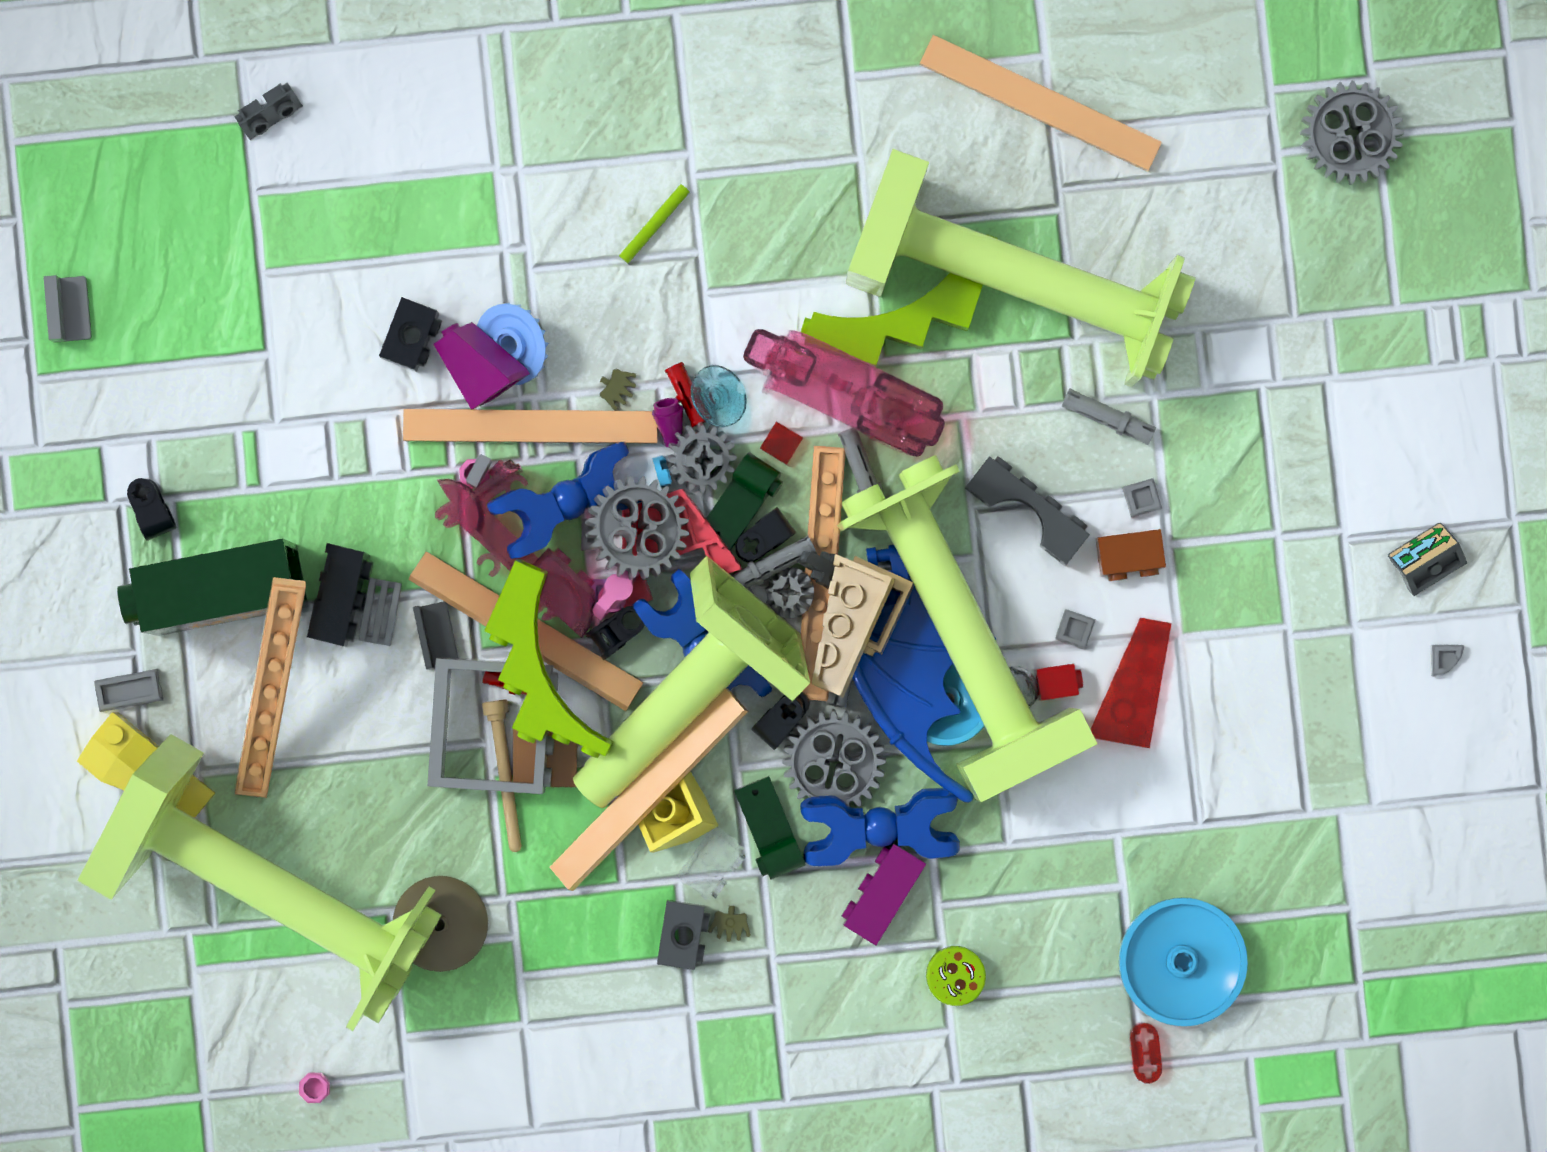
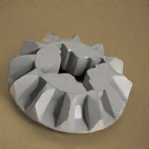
M791 567L769 577V585L765 588L768 599L766 603L770 605L776 614L784 618H796L809 609L814 598V586L810 577L804 571ZM790 584V589L799 592V595L790 596L787 601V596L779 592L780 590L788 589Z

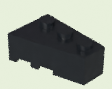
M327 543L325 553H328L324 570L320 572L319 581L321 583L317 599L315 598L307 638L347 647L348 641L354 642L358 624L353 623L356 610L362 611L366 593L361 592L364 579H370L373 562L369 561L370 555L365 552Z

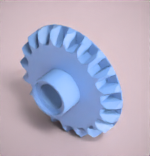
M509 302L498 304L488 309L481 316L477 327L527 368L530 374L515 384L521 385L536 378L538 373L544 368V360L548 357L545 351L549 343L544 340L543 335L546 331L542 330L538 325L540 319L533 318L531 310H524L521 308V304L512 305Z

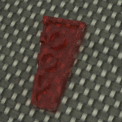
M1146 618L1138 619L1122 659L1090 727L1095 739L1150 748L1172 623Z

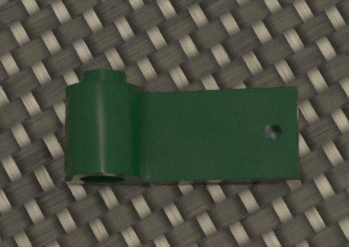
M750 452L742 459L733 474L731 483L706 517L730 551L769 495L774 497L783 484V481L780 480L781 472Z
M767 776L735 789V795L761 856L755 860L762 877L769 875L770 880L806 866L770 777Z

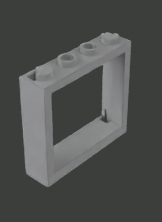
M436 658L427 786L543 794L545 793V787H551L552 768H547L548 755H553L554 739L549 736V731L542 741L536 740L534 783L444 777L451 669L501 672L505 662ZM545 665L546 671L557 691L558 672H553L554 665Z

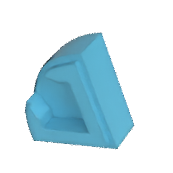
M661 455L652 458L660 487L671 486L672 479L665 456Z

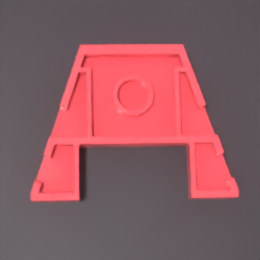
M679 489L666 495L668 498L678 495V499L674 503L675 507H685V510L679 514V517L689 519V522L681 527V529L688 531L689 535L686 538L680 539L687 546L684 550H676L679 555L703 548L705 555L730 574L742 570L741 564L686 491ZM642 503L638 504V519L642 510ZM629 508L622 510V517H629ZM648 508L649 518L652 521L660 522V512L655 508ZM638 519L631 526L633 528H636L637 530L635 543L632 549V554L634 556H637V535L643 531V529L638 528ZM622 536V549H626L627 541ZM645 539L646 549L651 553H657L658 545L652 539ZM639 573L632 584L633 590L630 597L626 600L624 608L633 606L632 604L639 599H645L647 602L653 600L647 580H642Z

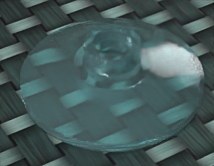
M710 365L701 369L693 378L691 399L696 411L706 422L717 427H728L742 418L747 404L746 392L740 379L731 370L719 365Z

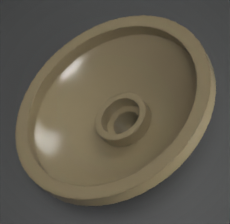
M449 876L428 877L416 882L403 893L395 907L393 920L413 910L429 886L436 891L427 907L442 915L440 919L444 921L445 927L441 931L433 930L413 964L429 971L444 972L454 970L467 964L481 950L488 932L486 907L478 893L467 883Z

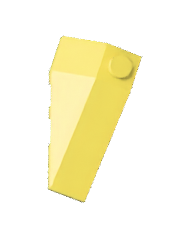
M112 712L91 737L77 762L101 782L125 790L132 774L159 746L119 712ZM192 775L176 808L195 818L215 795V792L195 775Z
M691 771L638 824L649 851L652 853L691 842L719 826L704 793Z

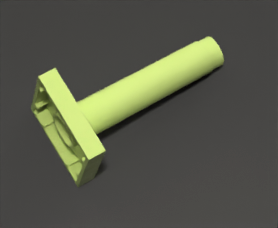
M708 556L690 572L696 622L709 633L611 734L609 739L613 741L609 753L606 756L600 754L598 758L591 756L573 777L574 784L590 802L600 808H605L616 796H619L748 665L792 701L810 684L800 633Z

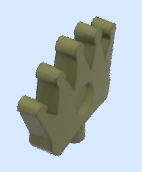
M614 369L610 380L604 376L600 379V382L607 386L599 394L614 411L618 409L614 401L620 402L622 405L626 404V401L622 399L620 394L630 398L633 396L624 386L636 387L635 383L630 382L626 378H635V373Z
M729 906L728 914L716 911L714 914L715 918L708 930L709 933H712L713 929L717 926L718 939L721 938V934L726 930L727 942L731 941L734 930L738 941L741 940L740 936L743 929L746 931L747 937L751 935L747 923V915L745 913L734 914L735 906Z

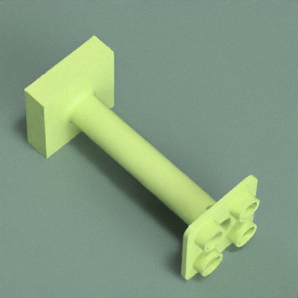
M892 149L848 269L846 285L881 297L895 258L906 256L1124 336L1129 363V371L1124 385L1133 387L1142 376L1154 380L1157 374H1161L1174 338L1158 333L1164 316L1176 320L1179 313H1183L1195 282V277L1180 272L1185 257L1176 255L1163 273L1139 291L918 210L915 205L929 162Z
M934 455L899 474L905 490L885 499L879 485L876 484L844 500L841 504L848 518L841 521L837 526L840 532L849 528L885 530L888 532L992 740L993 745L956 764L968 790L974 796L973 799L983 802L1097 745V742L1080 709L1069 707L1041 722L1035 720L930 510L949 479L960 472L957 464L943 470L937 456Z
M170 734L132 774L77 881L112 900L150 857L152 851L358 967L360 970L361 1000L346 1028L354 1031L363 1016L379 1024L392 1000L396 998L409 976L415 958L421 948L423 949L442 916L440 913L427 907L436 890L429 886L413 910L382 925L179 810L176 806L204 752Z

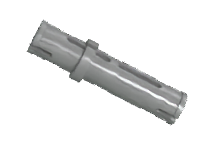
M1069 388L1062 407L1116 430V434L1120 436L1125 434L1146 445H1149L1157 428L1132 417L1128 411L1123 413L1071 388Z
M857 427L838 433L859 488L857 493L876 484L882 489L881 483H877Z
M807 535L805 538L755 563L753 561L747 563V567L731 576L745 588L755 584L759 586L764 583L763 580L798 563L803 551H813L816 554L817 552Z

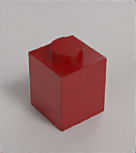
M1074 664L1034 670L1039 701L1079 695L1078 689L1083 688L1081 669L1075 670Z

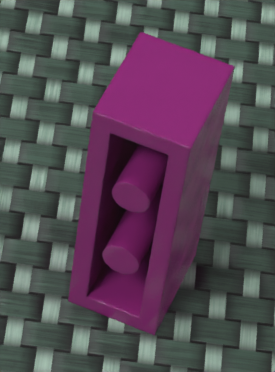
M893 843L890 848L886 846L882 848L874 861L879 864L873 876L869 873L866 874L858 887V890L862 891L856 903L851 900L841 917L846 919L843 926L875 946L880 941L926 863Z

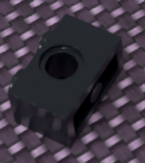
M401 297L379 357L414 372L418 371L419 366L425 367L431 352L426 347L430 337L436 338L442 324V320L438 319L439 312ZM409 328L420 330V339L415 344H407L404 341V333Z

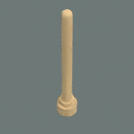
M507 699L482 703L484 716L487 715V720L491 721L499 781H512L504 719H507L506 713L509 712ZM501 791L509 849L512 852H518L522 845L514 792Z

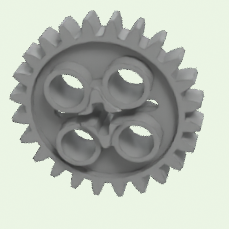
M1355 81L1350 82L1347 90H1345L1342 82H1339L1336 86V93L1330 87H1327L1324 90L1326 99L1317 95L1314 100L1318 107L1308 105L1306 108L1312 117L1306 116L1301 120V122L1309 126V128L1300 131V135L1306 136L1309 139L1301 147L1311 148L1312 150L1306 159L1316 158L1318 162L1314 169L1317 170L1324 166L1326 168L1325 178L1330 176L1332 172L1336 173V183H1339L1344 176H1347L1349 185L1355 182L1356 176H1359L1361 182L1365 183L1368 179L1367 173H1370L1376 179L1380 176L1377 167L1387 171L1390 166L1386 159L1395 161L1398 157L1392 149H1400L1403 145L1395 140V137H1400L1404 134L1403 130L1396 129L1395 127L1403 119L1400 117L1393 118L1392 116L1398 107H1387L1386 103L1390 99L1389 95L1382 99L1378 98L1380 88L1377 87L1372 93L1368 92L1367 82L1362 85L1360 90L1356 88ZM1343 106H1347L1349 109V120L1352 130H1358L1359 132L1354 140L1361 155L1360 160H1357L1355 157L1353 137L1351 135L1346 136L1345 134L1349 128V122L1343 111ZM1359 106L1368 108L1371 113L1370 120L1362 121L1357 118L1356 108ZM1328 114L1336 115L1340 120V127L1337 129L1329 128L1325 123V116ZM1374 137L1379 143L1378 151H1368L1364 146V138ZM1341 144L1347 148V159L1341 160L1335 157L1333 153L1334 145Z
M629 476L626 479L625 486L618 479L614 482V490L607 485L603 489L605 497L597 495L594 498L598 506H591L588 509V512L595 516V518H588L585 521L586 525L593 527V530L589 531L585 536L587 538H595V542L589 549H599L601 553L597 556L596 561L606 558L608 562L605 569L609 570L616 566L618 577L625 570L628 571L629 580H633L637 572L640 573L642 580H646L649 577V570L657 577L661 574L660 566L666 571L672 567L670 560L676 562L681 558L676 550H684L687 546L684 542L680 541V539L686 538L689 535L688 531L681 529L682 526L689 522V519L679 517V514L685 510V507H675L674 503L677 501L678 495L668 498L666 495L669 487L666 486L659 491L657 489L658 480L656 479L649 486L646 485L645 476H642L637 484H635L633 477ZM637 501L642 502V510L640 511L639 519ZM622 503L629 508V517H622L618 514L617 504ZM648 508H655L660 512V522L652 521L649 518ZM638 519V528L643 529V531L637 535V556H634L632 554V549L635 543L637 530L636 528H633L631 526ZM614 535H621L627 541L626 549L618 548L614 544ZM645 539H652L658 545L657 553H651L646 549Z
M832 709L830 718H826L821 710L819 711L818 721H815L811 716H807V727L799 723L796 725L800 735L789 734L788 739L794 746L787 745L784 747V751L790 754L791 757L784 758L782 764L791 766L790 769L784 772V777H794V780L789 784V788H800L797 795L798 799L806 795L809 798L832 795L843 800L849 807L851 801H854L860 807L862 805L861 795L869 799L872 798L869 787L879 789L880 783L874 777L884 776L885 771L877 766L885 764L886 758L877 756V754L884 751V745H874L879 739V734H868L871 729L870 723L861 727L859 725L860 715L851 721L848 720L849 712L847 710L842 718H837L836 710ZM842 734L844 738L839 751V761L842 763L836 764L831 787L826 788L825 782L830 767V761L826 759L833 757L837 736ZM819 735H826L831 739L832 744L826 749H820L814 744V739ZM850 743H857L862 747L863 751L859 756L851 757L845 752V747ZM817 765L823 769L824 774L819 779H811L806 774L807 768ZM848 773L854 777L855 781L849 787H842L838 784L837 777L840 774Z

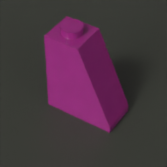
M473 322L461 327L458 323L449 326L441 332L444 337L433 344L471 410L491 402L530 374L526 367Z

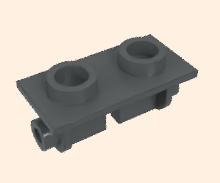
M288 82L284 85L279 83L262 96L267 102L263 107L255 99L238 110L239 114L234 117L249 140L262 135L271 126L284 118L290 117L303 106Z

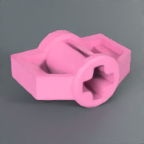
M626 570L620 577L617 576V573L609 576L604 583V588L598 594V602L591 613L599 620H602L608 613H616L623 609L626 600L632 593V584L638 577L639 572H637L633 580H629L628 571Z

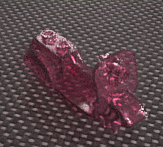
M757 329L752 333L744 351V360L767 376L761 389L763 393L768 394L769 391H774L792 398L860 431L870 439L893 450L919 457L924 452L926 445H936L945 426L944 419L940 417L943 410V402L938 397L807 334L788 330L786 336H777L764 329Z
M500 459L488 472L492 477L475 490L457 480L438 479L439 485L450 502L441 506L435 512V518L440 521L448 515V518L443 523L446 528L449 529L460 524L490 552L481 555L477 560V564L481 566L484 561L492 560L494 562V569L489 573L491 577L499 573L501 563L511 571L517 559L524 560L548 571L540 595L538 613L542 612L544 608H547V612L543 614L541 619L549 621L554 617H559L583 639L594 617L592 610L596 605V595L591 586L595 582L582 570L576 574L568 566L572 560L559 548L553 552L548 547L539 558L534 553H531L521 558L510 559L507 547L518 538L490 514L486 507L487 502L505 490L506 493L512 491L511 484L514 481H520L525 487L528 485L527 480L519 475L523 472L520 464H515L511 459L506 462Z

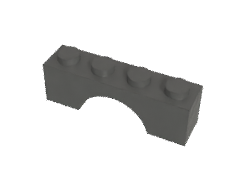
M989 456L965 489L989 508L1003 501H1018L1028 505L1034 510L1041 522L1042 539L1040 547L1061 564L1067 565L1090 536L1085 531L1088 526L1075 515H1072L1071 518L1064 515L1060 511L1063 506L1049 495L1044 499L1037 494L1035 490L1038 487L1029 479L1022 476L1019 480L1010 473L1012 466L1002 458L997 456L994 460Z

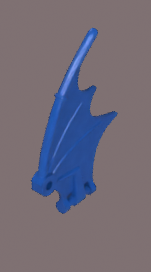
M894 544L880 550H876V547L866 548L868 562L879 567V562L890 561L892 570H888L889 572L912 582ZM914 586L883 654L875 652L873 657L863 653L852 679L872 716L890 739L889 743L895 745L918 769L961 801L969 803L974 798L972 792L947 776L935 763L928 748L927 735L931 725L940 718L960 714V709L952 703L944 689L943 679L948 669L953 665V662ZM891 589L869 638L870 640L878 642L900 595L899 592Z

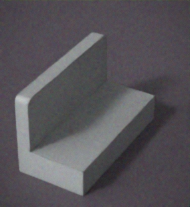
M57 275L43 276L49 340L55 343L91 339L87 278L84 276L60 278Z

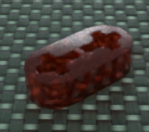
M1140 1022L1135 1024L1129 1032L1132 1070L1134 1076L1139 1081L1150 1084L1157 1081L1162 1074L1159 1035L1153 1025L1147 1022ZM1141 1028H1145L1147 1033H1152L1153 1035L1152 1039L1147 1040L1148 1050L1143 1051L1141 1041L1135 1040V1035L1140 1034ZM1143 1055H1148L1150 1064L1156 1065V1070L1151 1071V1077L1148 1078L1143 1072H1139V1067L1144 1066Z

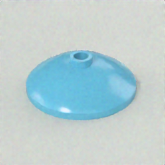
M954 664L946 672L943 682L946 694H953V704L960 709V714L940 718L931 725L928 730L927 742L935 745L952 746L964 743L975 737L985 727Z

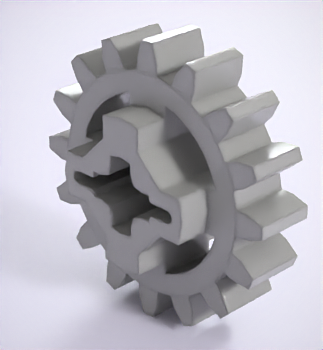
M698 422L697 430H693L687 425V434L683 436L677 432L675 435L679 440L678 443H669L668 445L674 451V454L666 456L668 462L674 463L669 468V472L672 475L678 474L675 480L679 485L686 481V488L689 491H692L695 485H697L701 493L705 492L706 485H710L713 490H716V481L721 480L726 483L728 480L724 476L725 472H734L735 470L729 465V461L737 459L734 453L729 452L735 446L731 441H725L728 435L724 431L716 435L717 427L713 424L709 426L708 430L705 429L702 422ZM708 438L717 442L720 450L710 449ZM691 441H693V443H692L686 450H684L685 447H686ZM701 452H704L707 457L702 458V463L699 464L695 458L701 457ZM682 465L693 467L694 477L687 474ZM716 466H718L717 469H716L712 474H710V472H711Z

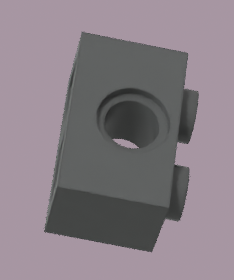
M667 900L657 959L658 965L695 970L696 963L702 964L705 945L699 944L701 932L708 931L710 913H704L705 905ZM686 926L692 930L693 940L690 943L681 944L676 940L675 931L679 927Z

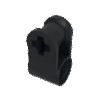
M138 478L133 480L127 488V497L146 541L176 529L175 520L157 484L151 479ZM139 485L150 488V492L146 494V501L144 498H137L136 493L140 491Z
M776 507L739 537L735 546L736 554L742 561L754 562L770 550L780 546L797 532L779 508ZM747 539L750 543L753 541L757 542L756 554L750 551L747 553L743 552L744 540Z
M633 606L623 608L585 634L587 639L591 638L599 648L603 661L625 646L626 642L644 629L645 624L642 620L638 628L634 630L626 629L623 625L622 619L624 615L628 612H635ZM601 633H603L605 637L608 639V641L611 644L610 646H608V644L605 642V640L601 636Z
M801 692L792 701L786 695H783L772 709L769 708L751 730L775 750L807 713L810 705L808 696ZM791 703L796 706L793 711L788 708Z

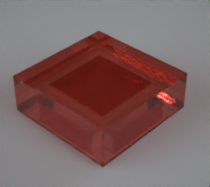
M776 421L761 445L760 450L787 465L803 437Z

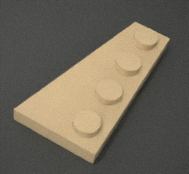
M835 554L833 563L835 566L834 573L829 585L828 606L826 613H824L822 624L824 628L822 639L818 646L812 684L843 698L895 579Z

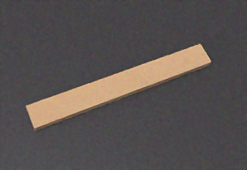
M935 35L932 36L919 64L1147 172L1162 143L1151 136Z
M404 409L403 441L625 442L657 444L658 426L653 418L652 411Z
M814 446L808 536L819 556L822 551L838 555L840 530L837 525L841 522L845 450L840 447ZM805 567V573L810 577L812 570ZM810 577L814 586V598L809 609L802 614L801 640L810 684L802 692L808 696L809 700L827 701L829 692L814 686L812 679L818 646L822 639L824 628L822 624L824 613L827 611L829 590L816 583V580Z
M425 552L408 579L484 626L487 625L499 598L498 594L428 552ZM538 619L539 646L543 661L548 665H554L553 668L624 711H627L643 682L607 660L603 661L597 654Z
M273 577L235 784V794L267 798L306 581Z
M726 688L549 867L568 890L574 891L749 712L729 689Z

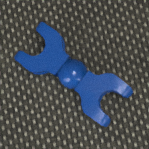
M625 442L614 443L591 453L584 463L580 476L572 480L558 482L550 492L536 494L528 489H517L509 491L487 503L490 514L497 515L511 511L516 513L523 522L524 529L521 537L507 547L510 559L521 558L543 549L551 540L553 529L557 524L565 520L577 519L587 508L598 506L594 498L597 495L605 497L603 489L607 485L614 490V466L622 458L628 456L629 453ZM619 503L616 509L619 511L628 509L625 504Z
M678 569L671 576V581L678 591V601L672 609L657 611L645 599H639L632 605L652 635L659 638H672L683 647V655L686 657L709 632L696 622L691 580L683 570ZM749 665L727 687L731 691L733 687L738 685H748L761 697H765L772 692V687L767 680Z
M944 788L921 789L905 805L895 806V813L888 808L876 807L870 809L865 815L863 808H851L836 796L807 798L800 805L801 814L808 822L825 823L831 828V831L825 839L809 842L805 846L803 852L804 861L811 866L840 865L848 859L853 851L865 849L866 842L872 846L885 847L891 845L896 839L898 846H910L919 855L927 859L954 856L960 851V841L957 836L952 832L935 831L930 824L937 815L952 812L957 806L958 798Z

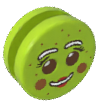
M949 946L939 950L930 959L926 969V981L931 993L939 1001L950 1006H962L974 1001L980 995L985 985L986 972L981 959L973 951L962 946Z

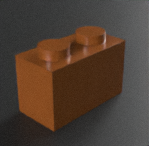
M1161 529L1097 537L1095 539L1100 576H1108L1109 581L1128 579L1127 573L1140 572V577L1159 575L1158 569L1166 567Z

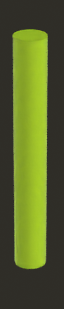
M680 184L621 252L619 257L629 264L690 191Z

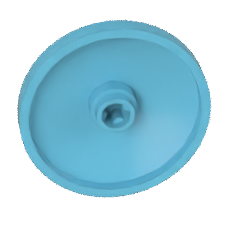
M1171 898L1151 905L1133 920L1122 939L1119 951V972L1127 994L1145 1014L1165 1024L1194 1026L1218 1017L1236 1000L1246 979L1247 951L1239 929L1222 910L1198 899Z

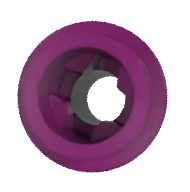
M665 398L655 402L653 405L654 410L652 411L665 446L670 448L668 446L669 443H678L679 440L675 434L677 432L682 434L683 406L679 405L676 398Z

